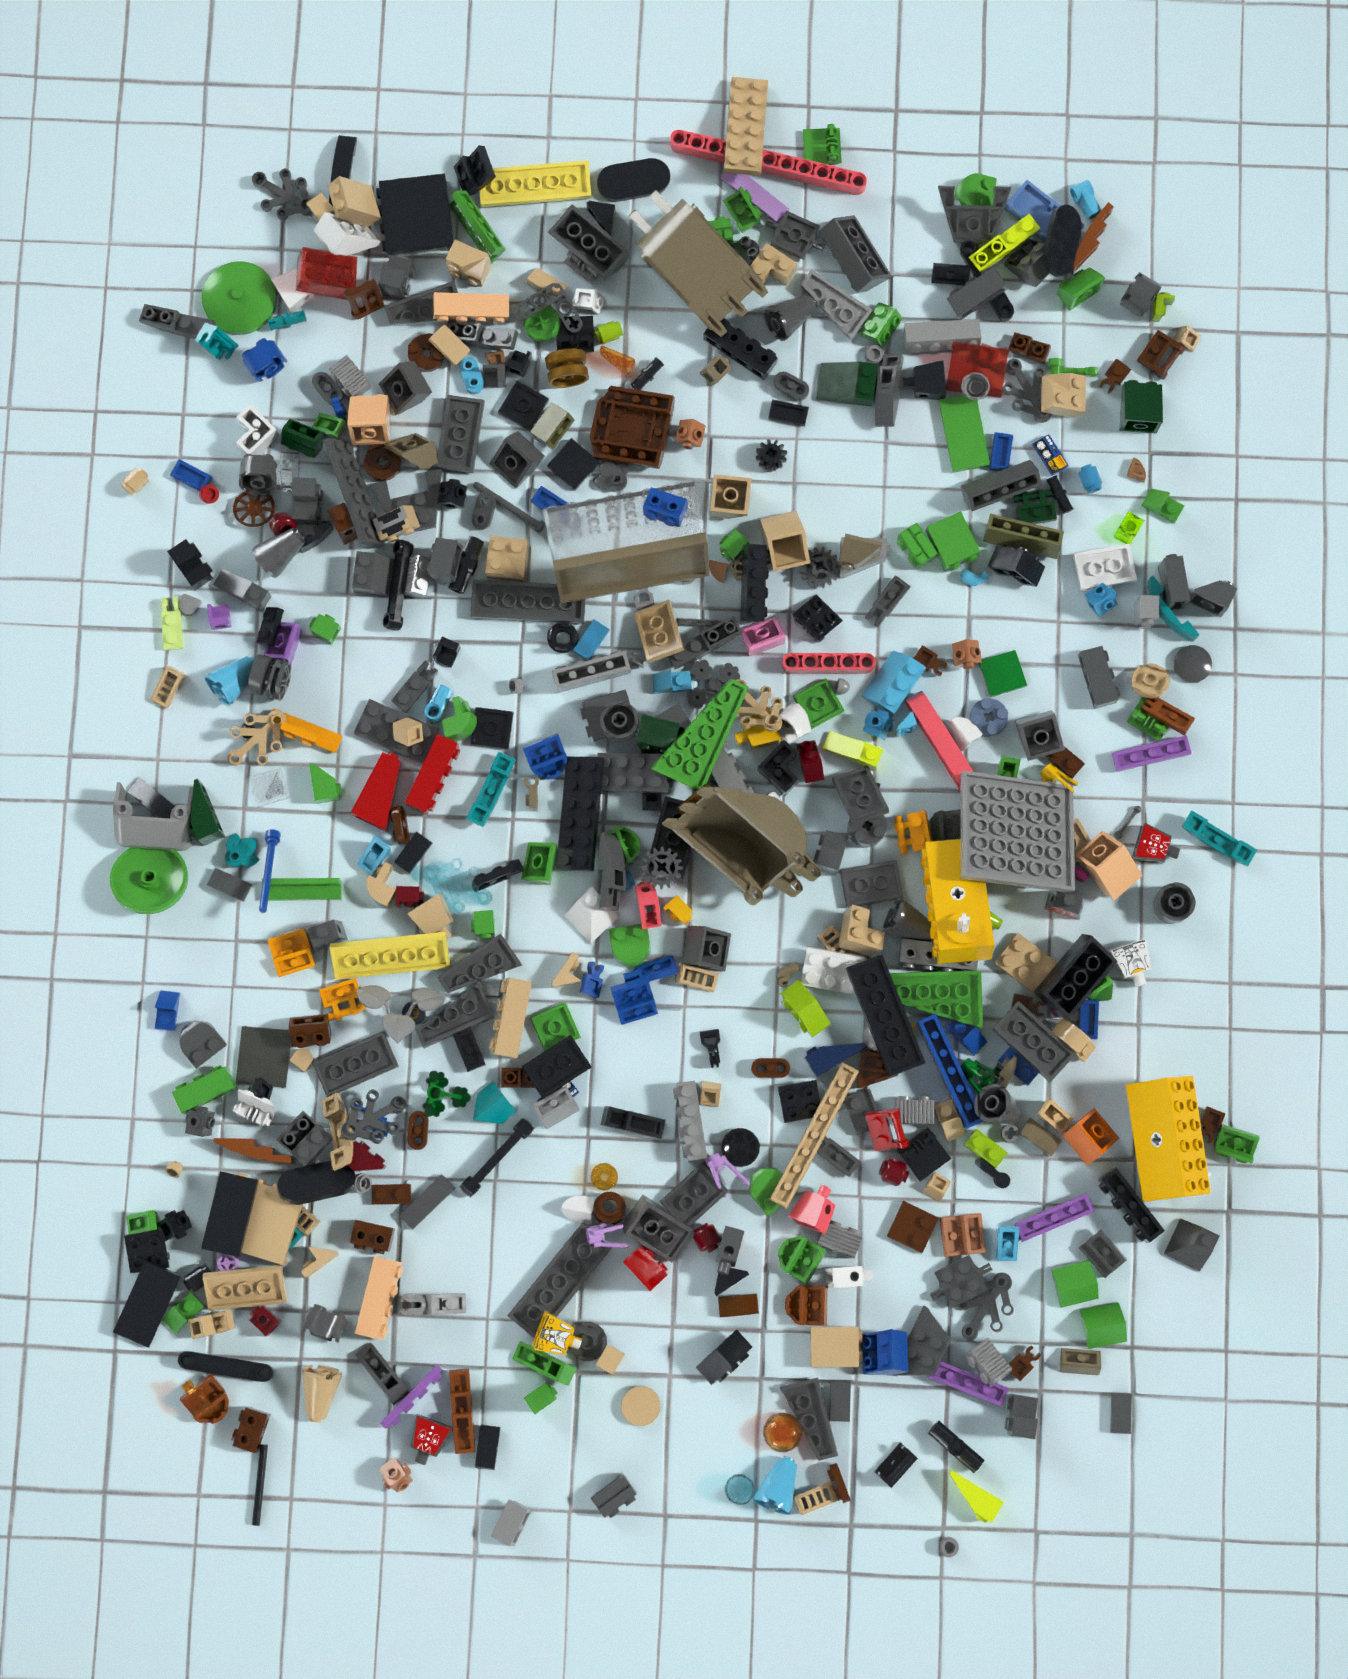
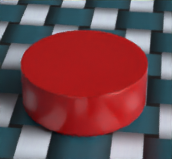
M205 485L200 489L199 497L202 502L211 504L218 500L219 491L213 485Z

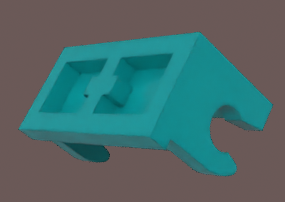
M204 323L195 341L219 360L225 351H227V354L224 358L228 360L235 348L239 346L218 326Z

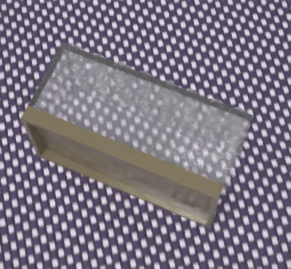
M683 481L680 484L663 485L660 488H655L687 499L688 509L680 527H671L662 521H653L643 515V505L650 488L638 492H625L617 496L608 495L601 499H587L579 503L570 502L563 506H550L547 509H543L560 603L710 576L707 539L695 482Z

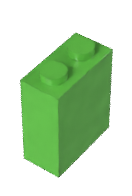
M961 511L927 526L925 532L938 552L937 557L944 571L949 569L954 571L961 567L960 564L964 562L972 563L978 559L981 551Z

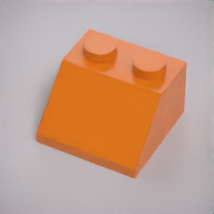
M1095 1108L1063 1134L1068 1144L1073 1147L1087 1165L1100 1157L1119 1139Z

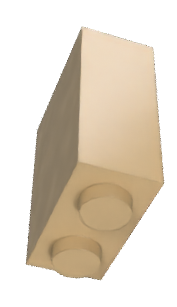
M341 176L327 186L336 218L370 227L381 218L372 186Z
M810 1327L811 1367H859V1363H863V1352L859 1351V1343H862V1331H859V1327Z

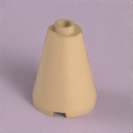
M313 1365L304 1366L302 1370L306 1417L310 1418L311 1422L319 1423L321 1420L326 1419L342 1378V1372L339 1373L338 1369L329 1366L319 1365L317 1369H312Z

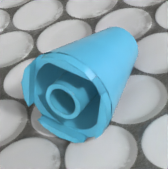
M245 656L205 676L208 687L213 694L217 693L220 696L219 700L224 705L230 706L248 685L250 671L255 660L253 657Z
M788 1456L777 1460L754 1495L753 1501L767 1509H774L777 1513L790 1515L797 1472L795 1460Z

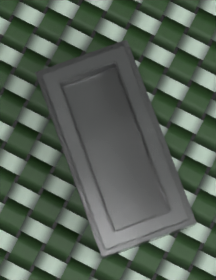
M831 1381L830 1421L850 1422L851 1381Z
M1111 1393L1110 1433L1131 1434V1393Z

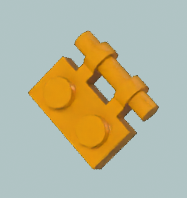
M927 811L907 814L908 822L904 823L902 816L894 817V829L898 835L897 846L900 848L901 855L908 854L907 846L912 845L913 852H919L925 848V842H932ZM904 829H909L911 839H906Z
M356 978L319 989L324 1008L332 1007L334 1011L329 1013V1021L335 1019L338 1021L343 1019L342 1017L350 1014L357 1015L360 1011L366 1010L362 1003L356 1004L355 1001L358 998L356 991L360 989ZM349 1001L350 1007L339 1009L338 1004Z

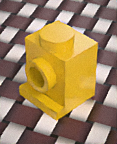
M678 895L663 907L665 913L668 910L670 911L668 915L676 923L679 921L684 926L693 918L691 916L693 911Z

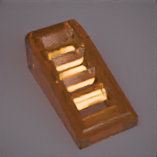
M603 345L600 346V355L626 376L631 377L636 366L635 359Z

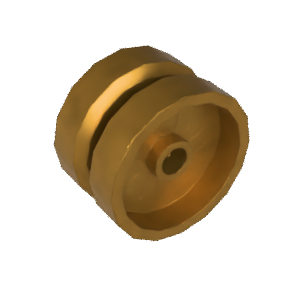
M562 349L554 351L545 357L546 369L549 370L547 375L550 386L567 388L583 384L589 380L588 368L584 366L586 364L585 351L582 349Z

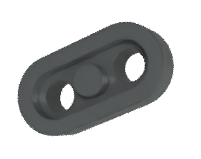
M316 373L312 378V384L316 391L330 405H332L331 396L333 394L339 397L341 403L343 400L341 388L327 373ZM325 381V384L319 385V382Z
M788 372L776 374L774 386L778 391L798 401L807 398L809 386L805 381ZM784 380L787 384L781 385L780 381ZM801 389L803 393L798 394L796 390Z
M482 492L476 499L472 523L478 529H487L492 523L496 507V498L493 494ZM484 498L488 499V503L486 505L483 504ZM480 516L484 518L482 523L478 522Z

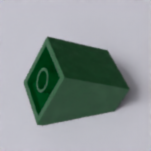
M1128 380L1124 382L1121 393L1119 431L1157 433L1163 423L1162 385L1153 381L1138 383L1137 380Z

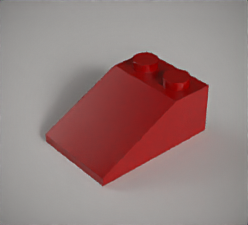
M640 1246L623 1263L649 1291H652L668 1275L666 1273L668 1268L661 1261L657 1263L652 1258L655 1254L649 1248Z

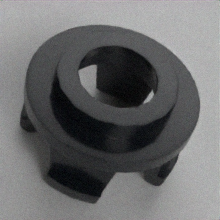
M561 620L560 623L548 629L547 641L550 648L555 652L568 653L577 645L578 633L570 622ZM561 632L567 633L570 637V641L566 645H559L556 641L557 635Z

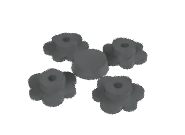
M707 660L695 661L694 667L690 669L691 675L695 676V679L698 681L701 679L707 681L705 689L700 690L699 687H695L693 690L688 691V703L691 706L694 705L696 709H701L703 704L708 702L706 698L708 693L717 694L722 688V683H726L729 679H740L738 667H733L731 663H726L724 668L719 669L721 675L717 679L710 678L712 667L709 666Z

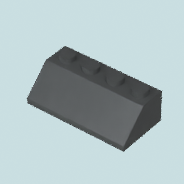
M573 204L548 231L552 237L604 280L616 273L630 258L629 250Z
M855 215L833 218L819 231L823 241L828 245L832 256L839 263L842 272L847 276L851 287L856 293L866 292L892 277Z

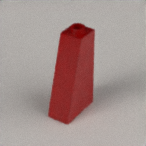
M382 752L350 812L354 817L384 832H387L389 828L390 812H392L401 768V762L398 760L399 757L391 752H388V754Z

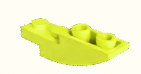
M1029 213L1003 234L997 235L969 256V259L979 272H982L1018 249L1041 228Z

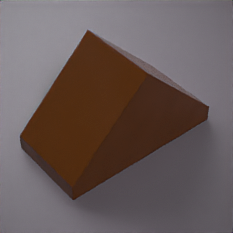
M757 1294L718 1298L720 1317L759 1314Z

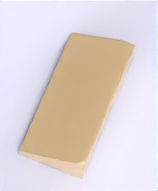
M536 268L526 279L527 284L539 291L552 283L560 284L565 292L568 289V286L539 268ZM552 287L550 294H547L546 291L543 292L548 297L552 295L557 297L559 296L560 288Z
M442 325L428 339L454 366L461 362L470 352V349L446 325Z

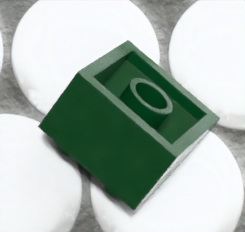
M642 714L637 746L643 751L650 752L654 750L658 751V754H664L679 737L680 724Z

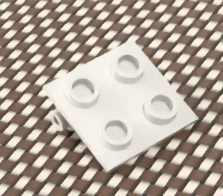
M238 1089V1105L236 1104L233 1109L236 1115L243 1118L246 1117L249 1120L254 1111L252 1122L255 1121L256 1124L269 1127L271 1119L274 1120V1104L267 1098L260 1099L248 1090L242 1091Z

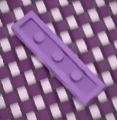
M1187 735L1113 752L1112 758L1116 772L1188 756L1192 753Z
M1084 1194L1019 1221L1014 1225L1019 1227V1237L1021 1242H1024L1093 1213L1094 1209L1088 1195Z
M942 1361L935 1376H927L1001 1407L1009 1389L997 1383L990 1387L989 1384L982 1382L980 1376Z
M436 1365L380 1424L385 1429L388 1426L393 1428L400 1421L398 1416L403 1411L407 1413L414 1406L412 1402L417 1397L421 1399L428 1392L426 1387L431 1382L435 1385L442 1377L440 1373L443 1369Z

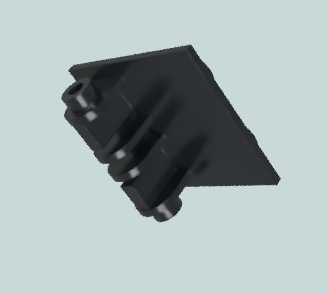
M572 316L564 317L565 321L568 318L571 321L570 328H578L577 324L579 321H574ZM580 316L583 327L577 333L570 332L561 319V328L556 336L557 351L576 348L582 349L585 352H594L593 316Z
M817 594L792 614L795 618L794 620L803 626V629H808L806 632H811L810 635L815 641L818 640L819 642L843 621Z
M817 1080L778 1087L784 1123L813 1118L820 1105Z
M926 1128L908 1141V1147L897 1150L920 1182L951 1159L936 1139V1135L929 1128Z
M163 1229L124 1235L130 1273L140 1272L145 1260L161 1267L169 1268L168 1260H170V1254L166 1249Z

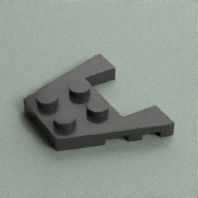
M938 185L953 242L963 243L964 241L971 240L974 243H988L991 241L1011 192V186H994L993 205H954L955 185Z
M441 468L425 472L428 491L390 499L386 481L372 483L370 488L386 513L403 505L413 506L420 527L414 529L415 532L436 528L439 507L437 502L442 477Z

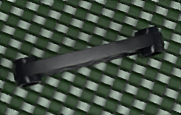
M967 240L961 244L959 252L966 265L970 266V272L976 279L981 276V272L975 267L969 256L979 249L973 241ZM969 247L972 249V252H966L964 248ZM1005 292L989 302L1001 321H1009L1013 317L1014 307ZM1007 309L1010 314L1005 315L1001 310Z
M396 540L393 546L395 559L387 613L383 618V627L393 631H399L403 625L401 613L409 557L414 550L413 544L406 540Z
M522 1118L513 1128L515 1132L473 1177H467L459 1186L467 1196L471 1198L481 1188L479 1183L521 1138L525 1140L535 1128L528 1120Z
M184 1351L178 1357L179 1366L188 1370L267 1382L274 1375L273 1368L264 1363L193 1351ZM186 1354L192 1359L191 1364L188 1366L183 1363V1357ZM263 1367L269 1370V1376L266 1379L260 1375V1370Z

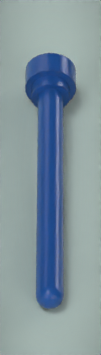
M274 829L267 830L265 833V841L268 847L259 906L261 913L267 911L275 846L280 842L281 833Z

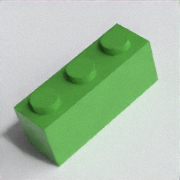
M219 1065L211 1069V1073L206 1076L201 1074L194 1077V1081L189 1084L185 1082L176 1086V1090L172 1094L181 1113L187 1114L188 1110L196 1109V1106H203L238 1088L229 1069Z

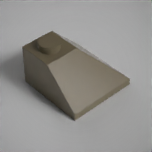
M417 433L384 444V448L421 469H429L432 465L438 463L435 442Z
M845 533L838 565H841L846 570L858 569L880 555L883 542Z

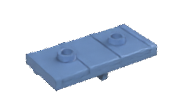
M1026 180L1006 203L1004 210L1019 221L1030 213L1041 228L1035 234L1045 241L1051 214L1060 205L1030 181Z

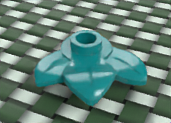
M237 833L231 835L226 842L225 862L230 867H239L241 865L251 867L258 863L259 858L253 854L257 847V840L255 838H244L241 840ZM237 855L238 858L234 860L231 858V856Z

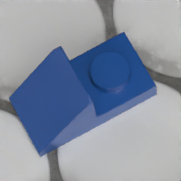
M160 990L155 1004L157 1009L155 1029L175 1031L180 992Z
M954 1020L946 1028L974 1056L988 1042L981 1032L972 1025Z

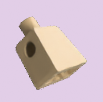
M442 893L437 894L407 913L425 934L446 932L447 939L452 936L446 926L453 922V918Z

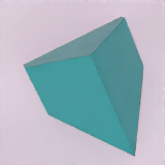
M491 1082L477 1094L473 1120L503 1124L517 1111L497 1086Z

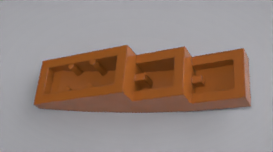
M1109 202L1095 217L1086 231L1076 252L1074 265L1070 272L1072 275L1098 249L1100 242L1097 238L1105 231L1107 224L1104 221L1111 215L1114 208Z
M214 1138L213 1141L231 1151L251 1158L276 1163H294V1156L274 1155L275 1148L255 1147V1139Z
M469 1368L449 1370L455 1454L475 1452Z

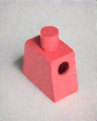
M646 881L640 882L635 887L642 930L661 926L656 888L652 887L653 883L647 884ZM645 906H651L652 911L647 913Z
M821 1185L817 1194L808 1190L805 1191L788 1217L799 1225L826 1234L835 1210V1204L827 1199L831 1189Z

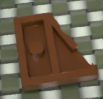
M862 1051L857 1088L860 1089L898 1076L897 1074L888 1077L879 1053Z

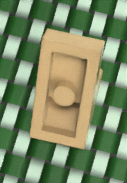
M574 952L571 953L551 985L554 988L582 982L570 973L571 971L575 972L580 964L578 961L579 956Z
M1051 1098L1047 1099L1037 1113L1038 1118L1047 1122L1060 1134L1064 1133L1073 1120Z
M952 1099L934 1105V1110L946 1141L949 1142L965 1136L961 1117L958 1116Z
M308 1247L317 1260L311 1259L303 1265L305 1269L301 1273L305 1278H308L340 1254L338 1251Z

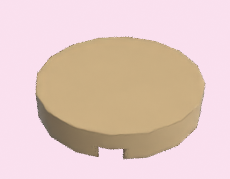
M1149 663L1142 667L1139 666L1134 670L1131 685L1138 695L1145 698H1157L1168 690L1170 678L1163 667Z
M636 1386L624 1395L621 1402V1411L629 1423L636 1426H646L658 1417L660 1400L652 1389L645 1386Z

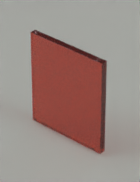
M953 342L946 390L962 392L961 384L963 378L972 372H976L988 378L990 389L987 396L1001 398L1009 349Z

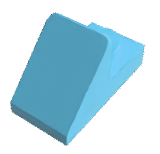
M670 669L652 675L654 694L692 690L690 671L671 672Z
M374 836L357 865L373 876L383 860L391 854V848L377 836Z
M999 1226L996 1230L998 1240L997 1261H1017L1019 1227Z

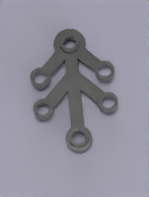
M284 168L279 173L286 190L267 181V177L263 172L253 174L252 182L256 188L264 187L280 196L271 200L264 199L261 202L263 211L269 212L273 207L293 203L297 206L287 209L279 208L277 210L279 220L284 221L288 216L298 213L304 216H311L309 210L305 209L306 203L312 199L308 196L305 178L299 177L295 181L301 194V198L294 194L290 180L291 173L288 169ZM284 173L289 174L287 177L282 176ZM262 179L263 183L258 184L257 181ZM300 181L305 182L302 186H299L298 183ZM269 203L270 206L265 208L263 207L264 204ZM281 212L286 213L285 216H280L279 214Z
M1010 359L1005 367L1006 372L1010 375H1015L1023 390L1015 388L1010 382L1004 384L1002 392L1005 395L1019 397L1012 402V409L1033 414L1034 419L1040 423L1049 421L1052 414L1046 413V415H1042L1040 413L1041 402L1037 397L1042 381V376L1038 375L1037 371L1046 375V370L1043 367L1036 368L1033 373L1034 381L1031 387L1021 370V362L1018 359ZM1012 363L1016 364L1017 368L1013 367ZM1005 387H1010L1011 391H1007ZM1020 398L1031 401L1033 406L1024 404ZM1015 403H1019L1021 407H1017Z
M374 1089L369 1090L366 1095L367 1103L364 1117L359 1122H357L358 1111L363 1106V1102L359 1098L353 1099L350 1103L349 1121L341 1126L342 1137L350 1141L359 1137L370 1140L375 1144H380L384 1139V1134L381 1131L371 1133L362 1130L367 1126L396 1135L400 1130V1125L397 1122L389 1124L378 1120L392 1112L396 1114L401 1113L406 1107L405 1099L396 1096L389 1105L373 1113L374 1104L379 1098V1093ZM369 1094H374L375 1098H371ZM396 1101L401 1102L402 1105L398 1106ZM353 1103H358L359 1107H355ZM390 1126L396 1127V1131H393ZM348 1128H352L354 1132H349ZM375 1135H379L380 1140H377Z
M998 1273L994 1276L993 1280L984 1282L987 1289H993L989 1295L967 1301V1306L964 1308L961 1305L958 1306L961 1310L965 1311L970 1307L982 1305L971 1323L964 1325L962 1328V1335L966 1340L972 1341L977 1338V1328L989 1310L992 1320L990 1324L991 1329L997 1333L1002 1331L1003 1324L1000 1322L996 1304L999 1294H1001L1003 1302L1001 1307L1002 1313L1006 1316L1013 1314L1014 1308L1010 1303L1008 1293L1012 1286V1279L1008 1274ZM1000 1279H1005L1003 1286L998 1284ZM1006 1306L1011 1307V1311L1009 1313L1004 1312V1308ZM995 1323L1000 1324V1328L997 1330L993 1328ZM968 1328L973 1330L971 1335L966 1334Z

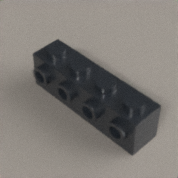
M725 318L720 321L727 330L722 337L709 328L706 329L703 333V340L762 380L767 378L777 364L778 357H776L774 351L763 348L759 341L747 337L746 333L740 328L735 329Z
M743 545L740 621L761 622L767 617V607L765 606V599L768 597L766 580L769 576V570L766 568V561L769 560L767 545Z
M1117 1167L1112 1168L1098 1179L1100 1182L1099 1188L1105 1195L1107 1193L1112 1198L1110 1202L1116 1210L1120 1209L1123 1212L1124 1221L1129 1226L1133 1225L1136 1229L1135 1235L1141 1242L1150 1243L1165 1231Z

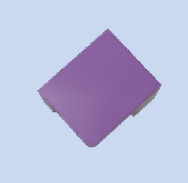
M207 604L209 623L212 630L232 627L228 605L213 607L211 604Z

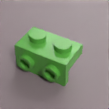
M741 186L738 188L739 191L724 199L723 202L741 233L759 224L761 222L759 216L762 214L757 205L753 207L750 202L752 197L749 191H744Z
M879 302L859 333L865 338L876 341L883 348L900 325L902 317L896 308Z
M1222 1124L1214 1143V1149L1222 1157L1229 1156L1236 1158L1241 1163H1253V1155L1260 1137L1259 1135Z

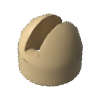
M172 1161L168 1164L165 1171L168 1175L178 1178L182 1173L183 1166L180 1162Z

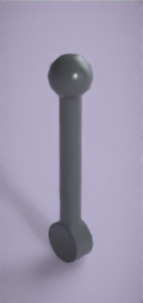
M1140 806L1134 807L1133 813L1119 831L1114 833L1116 839L1122 837V832L1134 816L1141 812Z

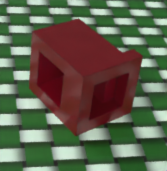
M396 886L397 908H401V904H404V907H416V904L424 903V892H421L420 887Z
M265 1305L261 1308L257 1306L250 1313L252 1318L249 1321L265 1337L269 1336L282 1322ZM261 1316L266 1317V1322L264 1324L260 1322Z

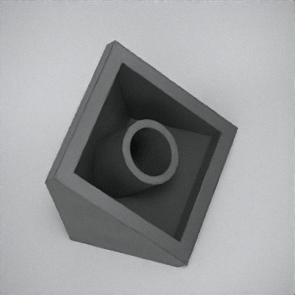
M679 703L655 716V718L679 723L680 734L691 723Z

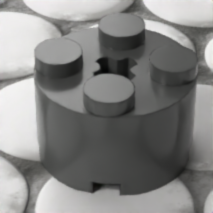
M1138 272L1135 276L1136 281L1129 285L1119 305L1138 316H1143L1150 309L1153 303L1151 300L1154 296H1157L1161 286L1156 281Z
M245 454L240 464V488L242 490L244 488L249 490V494L260 496L268 495L271 490H275L277 487L278 464L274 461V457L270 454Z
M621 700L607 704L600 716L603 734L610 741L617 743L632 739L637 734L639 727L636 709L629 703ZM618 718L623 721L622 725L616 723Z
M884 815L853 825L849 819L847 825V833L850 840L863 848L877 845L883 839L887 829ZM865 823L869 826L871 825L869 831L866 828H862Z
M1179 882L1165 885L1156 893L1153 901L1154 913L1162 921L1171 924L1180 923L1193 913L1196 905L1192 890L1187 885ZM1173 899H1175V900H1176V904H1178V905L1175 906V907L1172 906L1173 903H1172L1171 901H1172Z
M314 1304V1307L309 1308L302 1331L306 1332L309 1329L310 1334L327 1341H332V1338H335V1343H339L347 1320L344 1319L343 1313L334 1310L333 1313L326 1312L325 1307Z

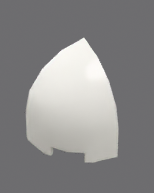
M955 717L949 722L950 734L961 751L967 749L971 742L978 740L983 735L976 725L964 717Z
M580 1195L570 1197L561 1206L562 1213L573 1221L592 1225L594 1216L592 1211L596 1197Z

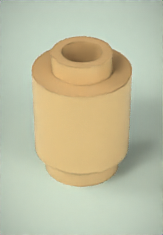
M134 468L123 480L121 486L132 496L134 493L137 494L149 482L147 479L149 475L142 468L139 470Z

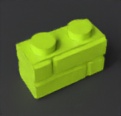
M975 1129L963 1144V1146L980 1159L987 1161L995 1169L1008 1153L978 1129Z

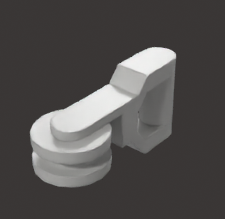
M648 588L638 589L639 592L634 597L637 610L655 605L653 594L648 591ZM646 593L650 599L639 601L638 597L640 594Z

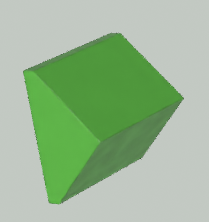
M528 842L521 879L551 885L558 848L557 844Z
M1090 1260L1051 1269L1060 1308L1099 1298L1098 1282Z
M1119 1302L1080 1310L1088 1349L1127 1342L1126 1321Z

